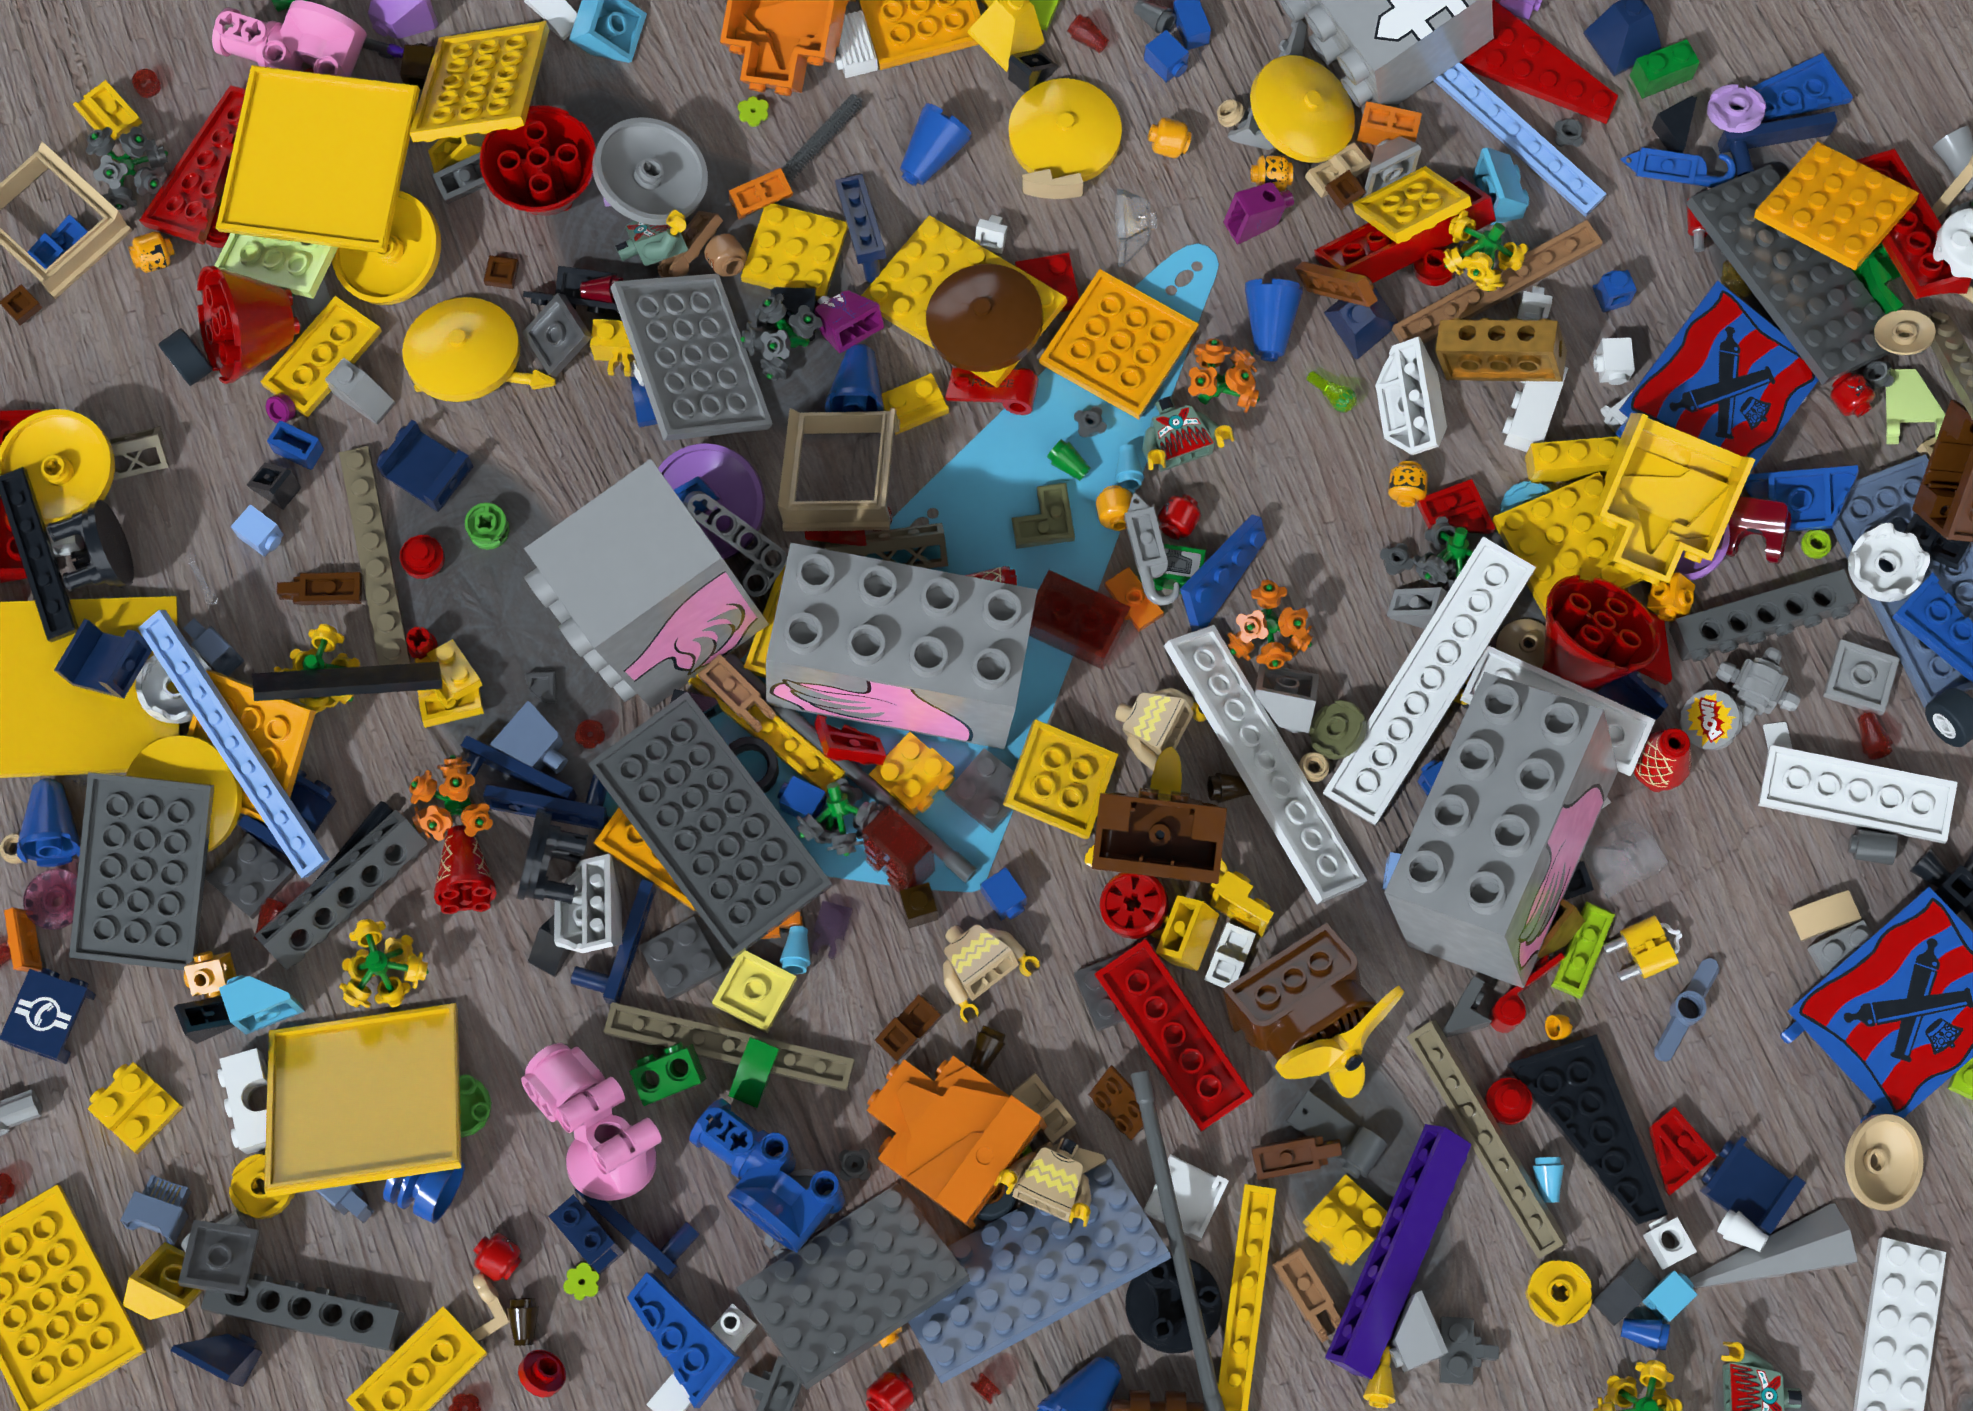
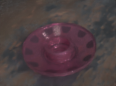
M51 869L37 875L27 886L23 897V906L27 917L35 925L48 930L61 929L72 924L77 876L63 869ZM62 897V904L54 907L55 899Z

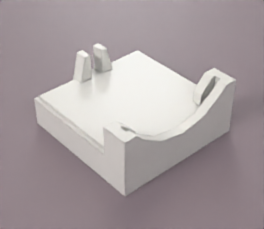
M1170 1154L1168 1164L1183 1232L1185 1235L1200 1242L1229 1180L1219 1175L1215 1177ZM1156 1184L1144 1208V1212L1147 1216L1165 1224Z

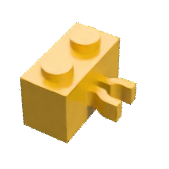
M593 319L590 347L594 360L609 361L607 372L611 376H614L615 368L619 365V362H622L624 375L631 377L630 362H633L635 357L622 321Z
M1177 895L1169 917L1166 916L1163 922L1166 924L1165 928L1150 934L1154 938L1160 939L1156 953L1172 965L1198 971L1220 914L1204 901Z

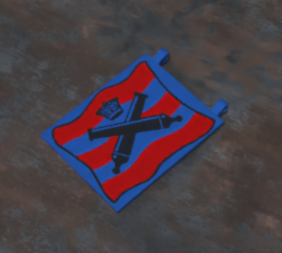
M1716 281L1619 409L1628 418L1616 431V435L1621 438L1631 413H1643L1648 415L1649 419L1740 456L1755 459L1750 471L1751 473L1816 385L1818 379L1782 332L1723 284Z
M1930 887L1924 890L1787 1011L1795 1022L1781 1033V1039L1789 1044L1803 1031H1806L1876 1106L1860 1120V1123L1877 1114H1891L1901 1118L1906 1117L1973 1058V931Z

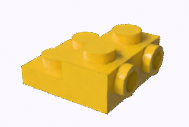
M909 732L886 755L883 765H877L868 775L915 816L919 811L924 813L934 801L932 797L940 789L945 791L953 783L955 769L936 750L928 748L913 733Z
M1220 870L1219 883H1212L1208 893L1212 895L1210 906L1263 937L1274 915V912L1270 910L1271 907L1259 898H1254V900L1250 898L1254 886L1250 884L1248 877L1237 871L1232 873L1228 870L1226 872Z
M132 1062L129 1066L127 1064L121 1065L114 1072L112 1077L115 1080L107 1089L101 1087L93 1093L89 1100L92 1104L87 1109L110 1131L117 1135L134 1153L139 1154L175 1117L183 1106L139 1065Z
M1345 1174L1302 1223L1307 1226L1305 1232L1318 1243L1322 1240L1331 1248L1329 1253L1336 1261L1342 1265L1346 1262L1351 1266L1377 1237L1387 1211Z

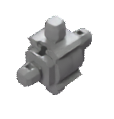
M1769 647L1764 652L1762 658L1755 657L1753 661L1746 659L1740 670L1736 668L1737 665L1729 662H1722L1718 668L1716 676L1727 684L1728 682L1733 683L1728 695L1735 698L1734 700L1740 706L1743 715V726L1749 725L1755 715L1761 716L1763 712L1770 714L1777 704L1781 705L1780 708L1788 711H1795L1801 700L1800 696L1791 690H1788V692L1784 690L1789 678L1782 675L1784 670L1779 666L1782 654L1778 649Z

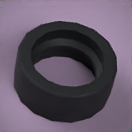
M752 736L742 737L731 742L728 746L736 756L744 751L753 750L765 757L768 767L766 775L756 783L764 794L768 792L776 783L779 774L778 760L773 748L763 739Z

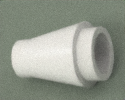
M1729 1210L1717 1231L1724 1235L1723 1239L1752 1248L1759 1253L1769 1238L1767 1234L1763 1233L1740 1211L1735 1213Z

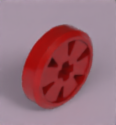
M1119 873L1106 884L1100 897V912L1104 922L1114 933L1129 939H1139L1154 933L1163 924L1169 908L1166 890L1154 876ZM1136 897L1141 906L1139 908L1134 907V911H1131L1127 903L1129 900L1134 902Z

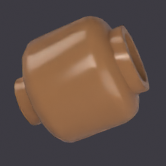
M731 234L714 236L707 243L704 250L705 259L715 273L722 277L734 276L740 273L747 260L745 250L736 237Z

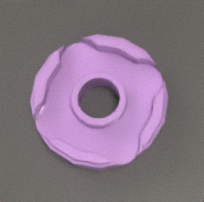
M1737 84L1722 86L1712 93L1707 105V115L1718 128L1728 132L1743 133L1751 131L1761 124L1765 116L1766 102L1762 95L1753 88L1747 86L1745 89L1738 88ZM1731 106H1739L1742 110H1734Z

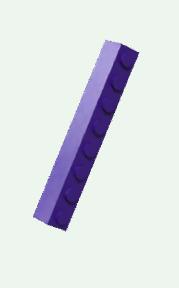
M1425 1124L1325 1356V1359L1353 1375L1372 1379L1375 1371L1378 1369L1385 1347L1392 1337L1396 1321L1405 1306V1300L1410 1288L1417 1278L1419 1267L1430 1247V1241L1438 1223L1442 1219L1444 1208L1455 1188L1458 1175L1467 1160V1154L1472 1144L1448 1128Z

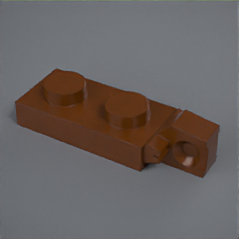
M360 572L300 573V576L294 577V582H277V595L280 600H293L294 604H301V606L361 604L362 575Z
M1312 1135L1253 1146L1251 1149L1258 1180L1321 1169V1166L1328 1164L1327 1158L1343 1155L1340 1139L1323 1141L1322 1135Z

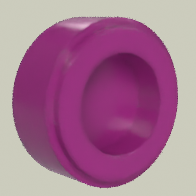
M275 394L266 401L267 414L275 423L279 421L286 423L294 418L296 412L295 405L286 394Z

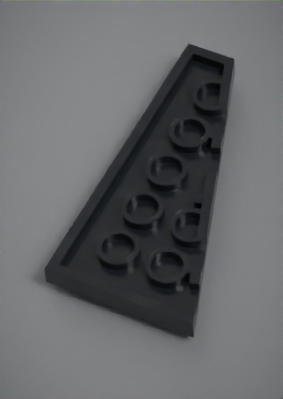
M1597 1034L1508 1063L1507 1067L1528 1087L1535 1102L1635 1226L1668 1215Z

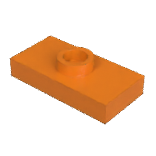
M1127 567L1105 582V588L1138 632L1163 617L1164 612L1157 604H1153L1148 600L1142 583L1130 567Z
M13 907L4 910L8 934L7 942L11 952L13 970L28 972L29 969L41 971L42 962L35 922L29 917L34 915L33 911Z

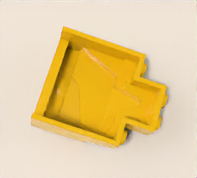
M1631 413L1605 476L1606 484L1594 512V515L1601 517L1600 523L1616 530L1618 525H1621L1607 558L1615 562L1613 568L1627 574H1631L1633 569L1643 573L1642 580L1658 586L1660 581L1670 582L1683 551H1685L1684 558L1699 564L1702 559L1712 561L1755 459L1740 456L1649 419L1648 415L1643 413Z

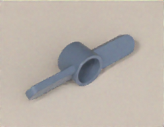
M1707 958L1703 960L1686 991L1681 993L1671 1003V1019L1654 1050L1657 1060L1664 1062L1671 1060L1688 1027L1696 1024L1705 1015L1706 1002L1704 999L1720 970L1715 959ZM1681 999L1690 1000L1696 1005L1698 1011L1696 1018H1686L1680 1013L1678 1003Z

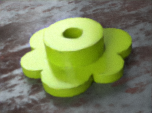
M751 96L748 98V101L739 102L737 107L740 112V121H747L749 126L756 127L761 123V120L765 121L768 119L767 110L769 105L766 100H758L755 96Z
M580 1263L576 1269L571 1268L567 1271L566 1276L568 1279L563 1285L564 1291L567 1294H574L575 1299L581 1301L586 1296L594 1297L598 1293L599 1287L596 1282L599 1281L600 1275L598 1272L592 1271L588 1263ZM581 1280H585L583 1285H580Z

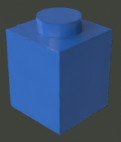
M1165 30L1145 46L1144 61L1167 83L1173 77L1178 78L1186 71L1189 52Z
M792 776L789 783L784 782L777 795V798L780 799L781 811L794 817L800 816L801 818L807 813L814 819L817 818L827 800L826 791L795 776Z
M1006 867L980 884L981 893L1001 921L1007 917L1011 920L1025 910L1023 906L1027 904V896Z

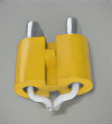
M1653 915L1620 930L1621 937L1603 944L1607 955L1623 947H1627L1629 953H1631L1635 965L1617 972L1620 982H1624L1639 974L1643 979H1646L1679 964L1676 954L1680 950L1679 939L1682 937L1679 929L1673 930L1667 923H1660L1657 917ZM1662 927H1665L1669 933L1676 935L1674 938V950L1670 942L1667 941Z

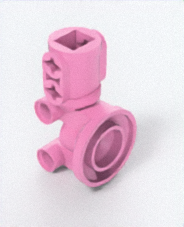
M295 0L291 3L283 24L273 20L267 23L242 15L237 9L225 8L215 20L212 44L215 53L226 57L235 55L255 61L262 67L304 72L302 63L305 62L313 66L314 73L351 77L367 34L355 21L331 8L309 1ZM232 23L233 27H229L228 30H226L224 26L226 24L230 25Z
M556 1043L539 1051L530 1060L525 1069V1076L521 1078V1082L527 1095L551 1122L558 1120L563 1129L568 1133L574 1131L575 1139L571 1143L566 1157L567 1173L571 1183L584 1195L604 1201L624 1199L641 1191L650 1182L656 1169V1151L654 1146L661 1143V1135L656 1125L650 1118H645L632 1126L622 1117L612 1114V1108L625 1101L623 1090L613 1077L610 1076L605 1079L600 1070L579 1047L576 1046L570 1049L563 1043Z

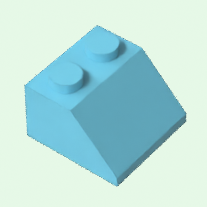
M582 0L569 41L590 55L630 63L633 60L647 13L628 0Z
M1488 147L1483 148L1473 178L1476 187L1491 196L1496 221L1491 223L1490 226L1495 225V223H1504L1523 218L1526 208L1529 206V196L1526 189L1522 190L1518 165L1513 164L1509 154Z
M240 975L233 977L226 982L227 985L219 987L230 1022L245 1035L305 1012L303 1005L290 993L251 976L245 977Z

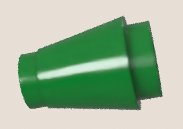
M1062 439L1047 455V458L1052 461L1051 465L1079 481L1091 469L1070 442L1066 443Z

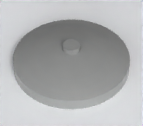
M639 117L618 122L604 133L593 155V176L602 196L619 213L643 224L667 225V217L674 209L687 218L699 206L707 189V166L697 145L683 131L658 119Z

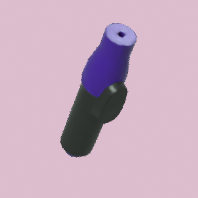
M370 38L365 39L362 48L378 52L379 56L387 59L403 58L404 49L400 46Z

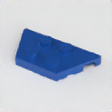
M1854 465L1749 474L1744 487L1751 498L1785 503L1792 517L1789 532L1830 529L1834 527L1859 474V467Z

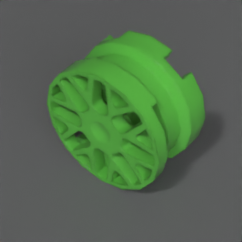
M480 503L472 507L466 515L465 529L472 543L477 547L486 550L495 549L507 540L510 532L509 523L502 509L496 504Z

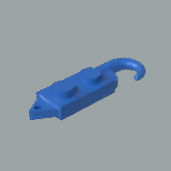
M1641 147L1640 151L1620 158V161L1634 171L1637 177L1713 188L1733 180L1736 174V165L1733 159L1725 154H1719V159L1725 161L1728 166L1727 173L1721 177L1707 175L1706 162L1698 155ZM1627 158L1631 159L1630 163L1626 162Z

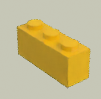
M1618 436L1531 443L1525 456L1528 481L1536 484L1574 481L1600 472L1602 477L1605 478L1620 439Z

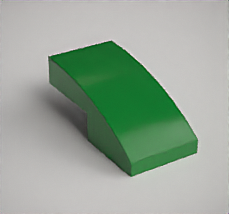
M1872 256L1861 269L1864 287L1885 314L1901 310L1904 304L1887 287L1892 276Z
M750 1037L728 1096L758 1108L780 1049Z

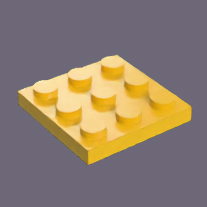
M1427 166L1352 203L1357 215L1397 244L1410 240L1412 236L1426 229H1431L1437 223L1456 216L1462 210L1472 206L1468 194Z
M774 203L764 207L741 274L742 282L769 289L774 287L816 288L817 301L822 296H827L848 231L846 222Z
M1035 719L1031 724L1003 805L1078 837L1088 839L1098 814L1100 793H1105L1118 754Z

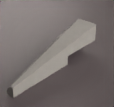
M1302 20L1297 23L1292 21L1291 27L1293 30L1287 41L1282 40L1278 47L1281 52L1278 57L1285 55L1303 56L1306 24ZM1250 104L1248 110L1245 109L1239 126L1236 130H1230L1228 138L1233 142L1266 150L1275 148L1259 129Z
M1833 1203L1770 1235L1760 1253L1747 1247L1689 1279L1694 1285L1693 1289L1846 1266L1856 1263L1858 1260L1851 1230L1836 1204Z

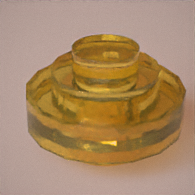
M1728 259L1725 260L1721 284L1741 299L1752 295V291Z

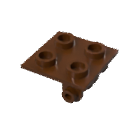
M1111 1065L1088 1095L1092 1098L1097 1108L1104 1111L1115 1123L1116 1128L1132 1141L1140 1130L1144 1129L1139 1104L1136 1101L1134 1088Z

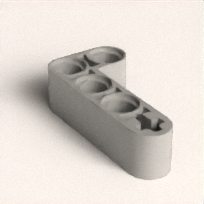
M701 491L689 493L684 499V505L692 517L750 558V561L739 576V582L747 594L753 597L764 595L786 565L787 556L785 551ZM704 499L702 504L711 510L712 513L708 516L700 510L695 511V506L692 505L695 500L700 502ZM727 515L730 518V525L726 530L719 531L716 527V521L720 516ZM745 533H752L754 543L748 548H743L740 544L741 537ZM770 550H776L778 553L777 562L767 565L764 561L766 553ZM758 574L761 578L760 585L756 589H749L747 586L748 578L751 575Z

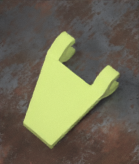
M1891 369L1890 374L1894 378V383L1892 386L1886 387V444H1899L1900 423L1935 422L1936 442L1945 417L1944 411L1916 369Z

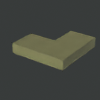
M1066 483L1038 486L1037 495L1040 514L1012 518L1016 549L1075 541Z

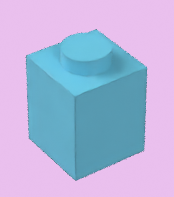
M1674 1270L1667 1274L1642 1302L1659 1320H1663L1662 1323L1665 1324L1670 1322L1698 1294L1693 1290L1694 1285L1691 1280L1683 1273L1677 1274Z

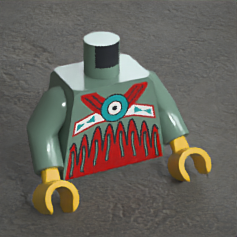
M674 209L667 217V225H648L637 221L628 223L625 229L630 239L615 246L622 262L638 255L643 265L648 266L688 251L681 232L686 228L685 216Z
M1165 397L1155 404L1160 415L1152 418L1150 427L1145 431L1142 451L1148 461V469L1153 470V465L1158 464L1160 472L1212 454L1215 445L1214 440L1217 441L1218 447L1222 448L1224 447L1223 440L1230 439L1233 442L1235 439L1230 426L1218 425L1201 412L1195 411L1190 405L1176 409L1172 398Z
M1723 1342V1345L1729 1348V1355H1722L1721 1360L1731 1361L1723 1365L1724 1411H1785L1784 1408H1801V1390L1799 1388H1784L1783 1374L1774 1371L1771 1363L1756 1353L1745 1349L1739 1342Z

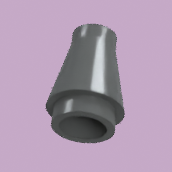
M1138 0L1134 7V13L1144 20L1157 34L1165 30L1170 32L1175 25L1176 14L1169 7L1146 0Z

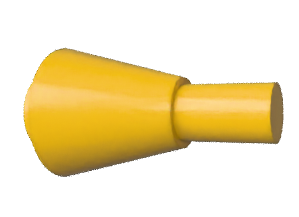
M1389 1346L1385 1347L1379 1367L1375 1371L1373 1378L1369 1380L1363 1398L1369 1401V1405L1376 1408H1388L1389 1404L1396 1402L1391 1368H1389L1391 1358L1389 1351L1391 1347Z

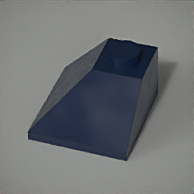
M1620 0L1614 3L1583 33L1614 77L1632 68L1637 58L1662 49L1653 13L1644 0Z
M1375 287L1373 292L1378 301L1370 307L1338 300L1323 312L1355 359H1359L1391 332L1394 324L1398 323Z
M239 1333L237 1338L224 1334L176 1344L171 1349V1352L226 1382L241 1387L244 1386L262 1354V1351L254 1347L257 1341L242 1333Z

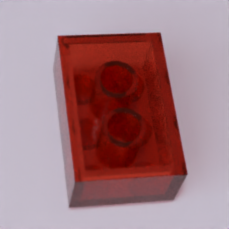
M1048 570L1036 594L1029 636L1104 670L1129 620L1131 607Z
M890 805L885 807L862 830L864 841L862 844L865 847L866 862L876 872L882 870L889 877L887 882L898 893L900 890L921 885L935 872L933 846Z

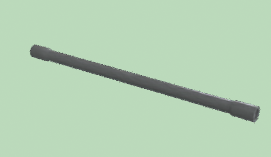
M730 654L726 660L761 694L762 699L766 702V684L752 671L743 668L745 663L735 654ZM769 705L795 731L824 753L816 728L796 710ZM832 760L845 771V775L875 802L882 805L883 809L945 863L946 867L963 882L967 883L972 879L978 869L960 853L949 847L856 763L848 760Z
M1150 1071L1132 1073L1131 1079L1135 1097L1141 1112L1203 1392L1205 1411H1225L1222 1396L1217 1385L1155 1106V1094Z

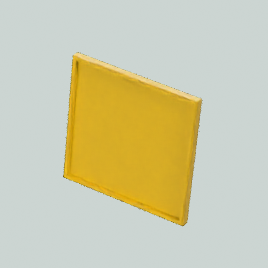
M251 65L216 229L219 232L386 253L410 141L409 132L420 93L419 87L417 85Z
M177 596L70 599L78 627H80L84 619H87L103 633L124 637L127 630H133L142 636L138 627L158 610H166L178 628ZM35 601L0 602V778L88 774V772L124 773L128 771L136 756L148 745L165 737L180 735V723H165L150 716L142 708L138 700L135 686L136 679L124 699L72 686L54 669L75 634L55 642H50L47 640ZM153 651L150 653L148 659L155 655ZM171 681L166 689L173 694L179 693Z
M456 1003L269 1030L264 1192L267 1197L462 1168L458 1008Z

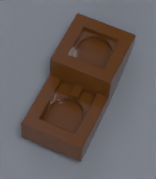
M918 994L907 1008L886 1026L875 1041L898 1062L944 1015L922 994Z

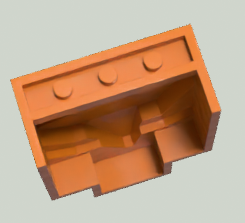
M727 0L720 43L727 46L730 53L744 55L740 81L748 84L749 90L765 92L766 88L775 89L774 93L784 96H791L792 92L802 93L807 63L816 66H823L824 62L834 63L836 49L840 44L846 6L849 1L856 2V0Z
M952 1056L949 1061L945 1059L939 1065L935 1072L937 1076L935 1081L904 1059L900 1065L896 1063L890 1069L886 1076L888 1082L882 1090L876 1089L867 1102L869 1107L866 1111L896 1133L893 1138L889 1136L882 1143L878 1150L880 1153L878 1160L973 1230L976 1226L973 1222L1000 1185L999 1183L997 1187L994 1186L1000 1172L1008 1169L1019 1159L1039 1129L1045 1131L1048 1126L1043 1117L1014 1096H1009L955 1056Z

